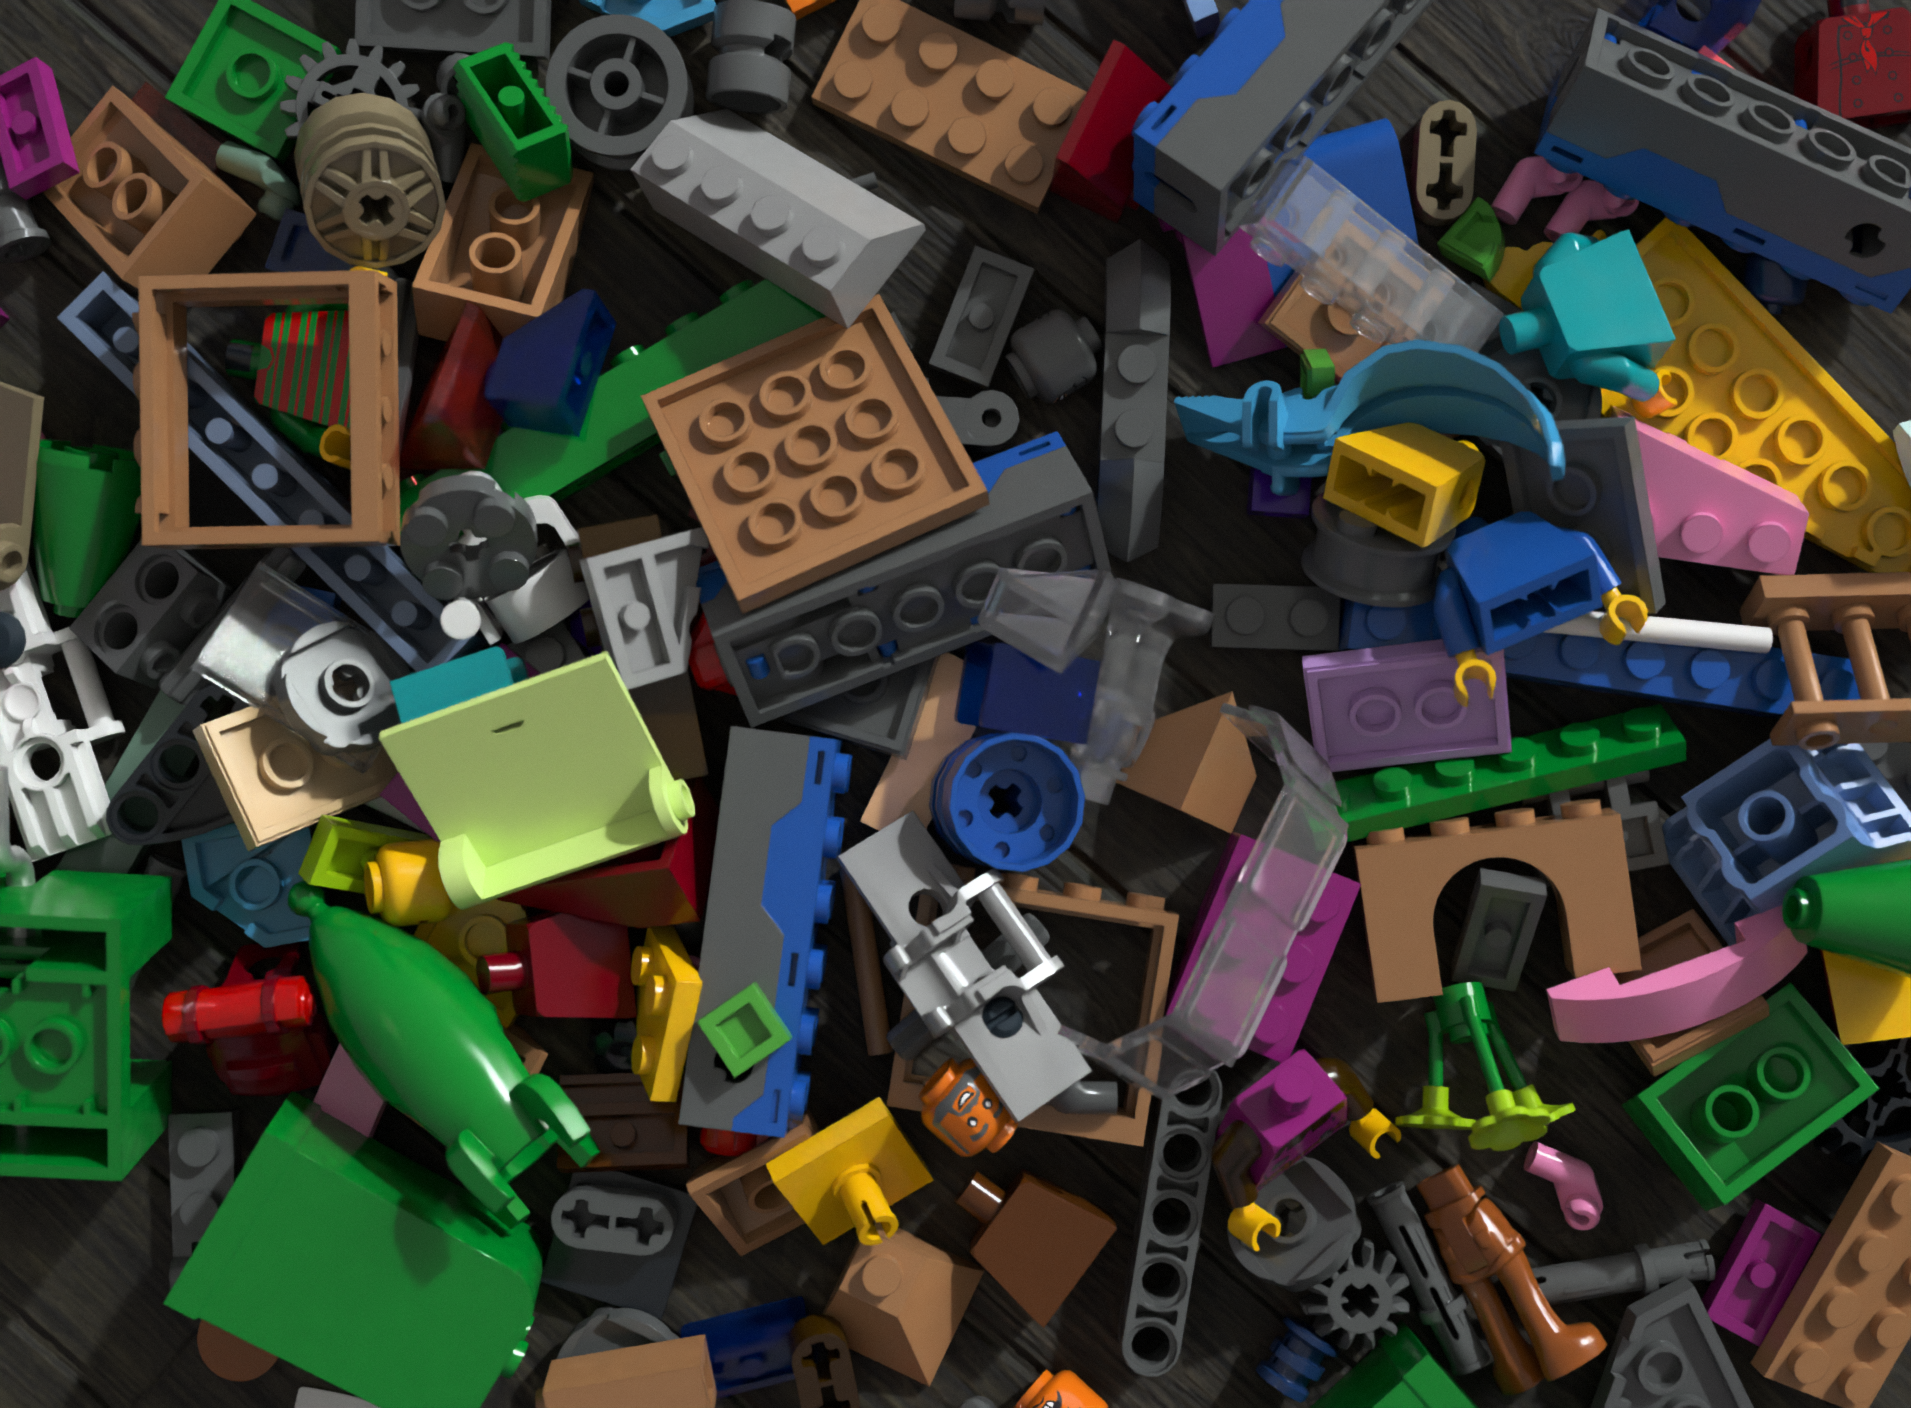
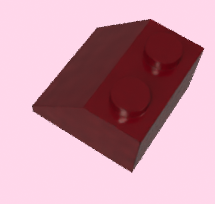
M1114 39L1055 158L1050 191L1118 224L1126 206L1136 211L1140 204L1133 200L1134 171H1132L1131 167L1134 160V137L1132 136L1134 123L1149 103L1155 101L1159 104L1172 90V87L1126 45Z

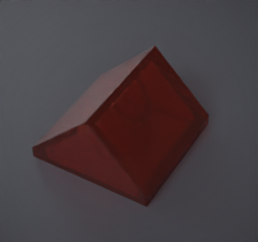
M469 302L466 303L435 360L401 449L399 465L404 468H486L523 362L481 308Z

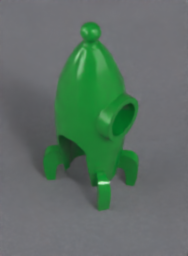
M305 880L295 883L288 892V906L294 914L308 917L310 920L309 951L314 979L329 1025L354 1067L385 1103L414 1118L447 1147V1162L456 1177L498 1220L512 1230L525 1221L531 1212L508 1183L531 1167L556 1142L571 1156L580 1168L587 1166L601 1152L590 1135V1129L580 1112L560 1086L550 1077L543 1074L530 1075L512 1044L504 1034L496 1007L465 972L434 946L380 918L355 909L338 906L329 907L325 904V892L321 886L309 885Z

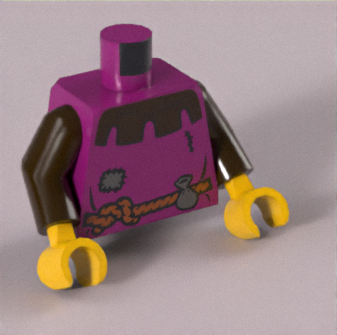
M1301 1049L1238 1095L1231 1102L1216 1133L1215 1143L1212 1146L1211 1159L1227 1204L1234 1208L1228 1220V1230L1233 1236L1256 1252L1259 1251L1257 1235L1260 1229L1275 1239L1281 1232L1279 1220L1255 1204L1254 1201L1258 1198V1191L1342 1128L1347 1120L1351 1121L1349 1127L1350 1136L1376 1159H1379L1381 1156L1375 1150V1144L1382 1134L1386 1132L1397 1143L1401 1140L1400 1130L1381 1112L1373 1108V1100L1347 1063L1337 1058H1318L1314 1060L1307 1051Z

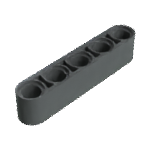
M1182 1052L1170 1057L1163 1064L1158 1077L1118 1321V1339L1126 1363L1136 1373L1146 1377L1160 1376L1168 1372L1176 1364L1180 1354L1212 1161L1211 1151L1215 1143L1222 1100V1082L1218 1073L1202 1056L1192 1052ZM1187 1070H1198L1206 1076V1086L1203 1093L1192 1100H1183L1174 1095L1176 1078ZM1187 1134L1196 1139L1194 1154L1188 1160L1181 1163H1173L1163 1157L1165 1143L1172 1136ZM1167 1198L1182 1200L1186 1205L1184 1216L1173 1225H1161L1153 1220L1155 1207L1160 1201ZM1165 1262L1175 1268L1174 1278L1167 1286L1151 1288L1142 1282L1145 1270L1152 1264ZM1145 1327L1161 1329L1165 1333L1162 1344L1152 1351L1136 1349L1131 1343L1134 1335L1140 1329Z

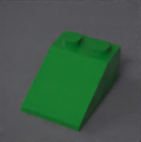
M1791 982L1765 1000L1769 1004L1768 1017L1672 1067L1621 1105L1705 1212L1726 1205L1880 1089Z

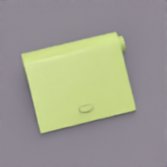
M607 651L380 732V742L441 841L438 854L441 879L448 896L455 906L461 910L684 835L688 831L687 819L695 816V806L687 784L683 779L674 781Z

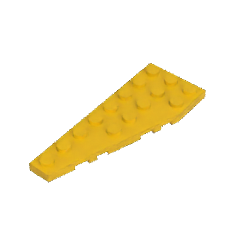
M1665 216L1636 244V247L1676 338L1657 365L1650 370L1654 373L1661 369L1670 371L1672 380L1662 387L1669 397L1676 398L1677 405L1653 418L1646 419L1635 411L1629 397L1618 392L1600 388L1602 393L1600 418H1610L1612 408L1615 406L1664 433L1669 432L1685 440L1689 445L1720 460L1724 459L1796 494L1809 512L1804 538L1870 573L1911 572V488L1905 477L1895 442L1687 227L1678 225Z

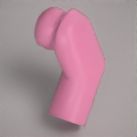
M1542 156L1524 158L1515 165L1491 207L1498 220L1510 225H1516L1531 199L1571 192L1581 184L1583 175L1579 173L1567 174L1558 171L1550 166Z
M1593 179L1583 180L1577 189L1568 192L1543 230L1544 234L1553 242L1564 233L1572 232L1579 234L1587 221L1615 219L1632 214L1637 209L1639 200L1618 198L1607 191L1603 184Z
M1533 1142L1525 1156L1524 1170L1554 1183L1561 1210L1569 1226L1581 1231L1594 1228L1600 1221L1603 1201L1591 1166L1580 1159L1542 1143Z

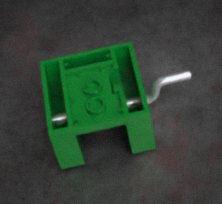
M0 765V1176L122 1181L168 1127V1115L172 1113V1061L130 1059V977L172 939V876L53 870L38 882H35L34 867L28 853L20 846L10 845L8 767L5 765Z

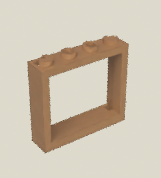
M376 270L138 276L139 312L132 313L134 327L139 334L140 362L135 365L133 371V387L136 397L140 401V429L137 430L134 437V455L138 465L141 467V495L136 501L135 513L142 514V546L169 550L400 546L397 282ZM349 303L352 524L189 527L187 307Z
M950 863L965 885L975 880L976 868ZM1001 872L1004 880L1000 885L1015 907L1151 928L1123 1107H1117L1116 1115L1065 1114L1057 1111L1047 1102L1019 1121L1017 1126L1143 1147L1179 915L1172 910L1164 909L1165 898L1127 892L1126 903L1101 899L1102 888L1064 882L1063 893L1038 889L1039 878ZM920 894L916 916L918 924L928 926L936 920L938 901L935 898ZM905 993L900 1021L915 1009ZM896 1051L887 1106L922 1111L924 1103L918 1096L930 1077L911 1074L913 1060L906 1061L902 1059Z

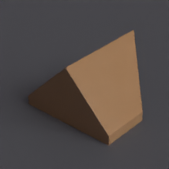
M1233 691L1140 725L1115 783L1232 834L1257 777Z

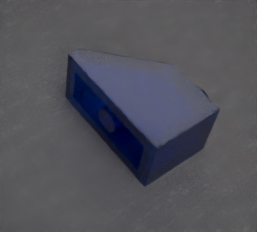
M589 289L578 291L503 339L498 357L490 365L486 374L484 397L508 426L579 437L616 326L614 318L596 291Z

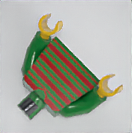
M355 266L351 268L349 271L375 269L362 266ZM376 270L379 273L388 277L387 272ZM349 303L288 305L285 312L267 315L262 343L232 339L227 346L225 354L226 373L229 377L256 380L254 391L255 403L270 410L272 426L303 453L322 458L327 462L351 470Z

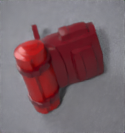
M301 942L264 948L259 943L241 946L237 951L226 981L221 987L191 986L189 990L170 992L164 999L161 1019L166 1036L175 1043L190 1042L206 1045L208 1058L211 1059L215 1072L220 1081L225 1082L232 1095L278 1096L290 1093L291 1091L295 1092L321 1084L331 1063L335 1049L328 1032L327 1023L322 1015L317 1014V1001L314 990L305 976H295L303 950ZM269 957L282 959L279 965L266 972L264 979L254 980L253 975L247 972L253 964Z

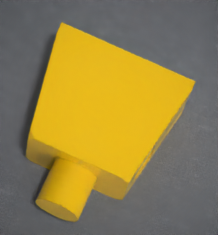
M1406 422L1335 438L1323 498L1423 548L1470 517L1474 510L1485 466V458L1472 442L1468 440L1455 441L1417 423Z

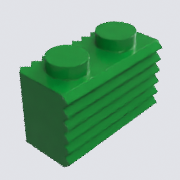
M504 42L458 60L453 69L456 72L454 77L458 82L456 84L459 90L457 95L466 109L465 120L519 201L526 202L571 183L573 168L568 125L563 124L562 116L556 113V107L550 105V98L544 96V89L538 87V80L532 79V71L526 70V62L520 61V53L514 52V44Z

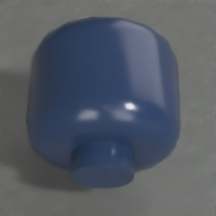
M1755 252L1747 255L1741 284L1771 314H1782L1783 305L1797 306L1801 304L1805 299L1809 280L1798 279L1788 274L1779 263Z

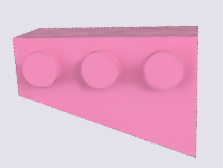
M1613 406L1610 418L1631 417L1632 415ZM1635 418L1658 557L1779 575H1795L1809 517V512L1796 494L1724 459L1720 460L1705 453L1669 432L1664 433Z

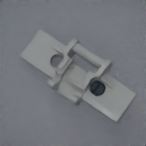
M914 811L909 812L837 857L838 862L891 939L889 944L892 949L885 954L883 962L935 1039L949 1031L955 1042L960 1040L1015 1123H1018L1092 1072L1081 1053L1036 989L1037 986L1064 968V964L1057 955L1051 958L1000 885L1004 878L998 869L994 868L965 885ZM919 894L935 898L943 910V916L928 926L918 924L909 912L910 899ZM977 899H979L1029 973L1021 978H1017L1011 969H1007L1005 965L997 970H994L989 965L967 931V928L974 921L969 908Z

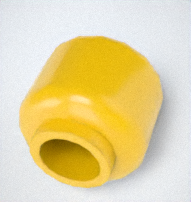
M434 839L388 843L377 851L374 861L365 863L364 889L368 910L371 914L379 913L384 921L396 927L438 923L450 916L454 903L446 892L439 871L438 854L440 842Z

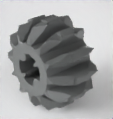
M1362 1237L1356 1243L1353 1253H1350L1348 1259L1335 1274L1325 1281L1307 1288L1312 1293L1300 1300V1306L1304 1314L1316 1316L1312 1327L1320 1337L1334 1332L1335 1342L1338 1347L1347 1350L1353 1343L1356 1333L1366 1349H1374L1376 1338L1373 1331L1379 1327L1387 1335L1396 1336L1398 1329L1389 1318L1390 1313L1401 1315L1409 1312V1303L1397 1295L1409 1286V1280L1402 1271H1392L1397 1259L1388 1249L1374 1255V1244L1370 1239ZM1351 1283L1356 1288L1363 1289L1366 1293L1358 1302L1351 1297L1346 1298L1343 1294L1345 1288Z

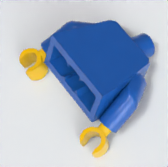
M1520 511L1492 524H1489L1481 517H1471L1461 522L1456 528L1454 540L1445 550L1448 568L1439 573L1437 577L1433 602V613L1448 658L1456 657L1459 666L1455 674L1453 691L1457 702L1464 707H1468L1469 702L1468 692L1463 684L1464 681L1475 678L1484 682L1490 700L1493 698L1495 690V671L1490 664L1477 659L1475 650L1481 648L1487 656L1601 608L1602 603L1606 611L1599 623L1600 633L1608 643L1620 645L1626 636V629L1617 617L1626 619L1631 624L1632 629L1639 634L1647 621L1648 614L1647 607L1640 598L1633 595H1621L1616 587L1622 583L1596 540L1590 534L1552 525L1531 511Z

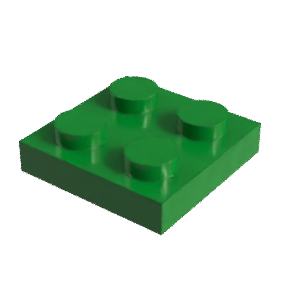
M218 0L168 90L165 99L181 110L284 165L297 141L288 140L285 129L291 124L298 122L297 117H290L281 113L280 102L296 100L297 95L285 86L286 76H296L303 79L306 74L300 65L299 58L305 54L317 64L323 61L322 43L327 41L251 0ZM331 44L337 55L343 54L338 47ZM333 74L327 76L322 81L329 83ZM308 106V117L314 110L310 106Z

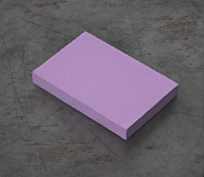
M1442 639L1302 656L1317 773L1512 752L1504 649L1488 656L1481 648L1475 650L1477 659L1487 662L1494 669L1496 684L1493 698L1490 700L1484 682L1475 678L1464 681L1463 684L1467 689L1469 697L1468 707L1460 705L1454 697V679L1459 666L1456 657L1448 658Z

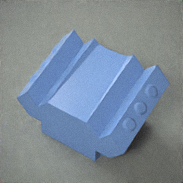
M1769 739L1681 796L1687 806L1666 819L1662 826L1669 863L1729 946L1737 944L1734 922L1781 906L1787 891L1792 889L1797 880L1803 876L1911 858V812L1859 743L1834 744L1820 750H1805L1800 748L1799 745L1772 746L1771 739Z

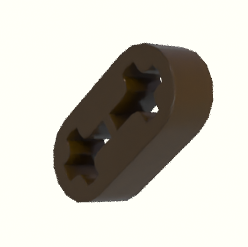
M825 1314L809 1315L800 1319L792 1327L788 1335V1349L801 1408H860L850 1352L841 1323L834 1317ZM817 1342H824L827 1360L815 1363L811 1345ZM833 1385L836 1402L824 1405L821 1388Z

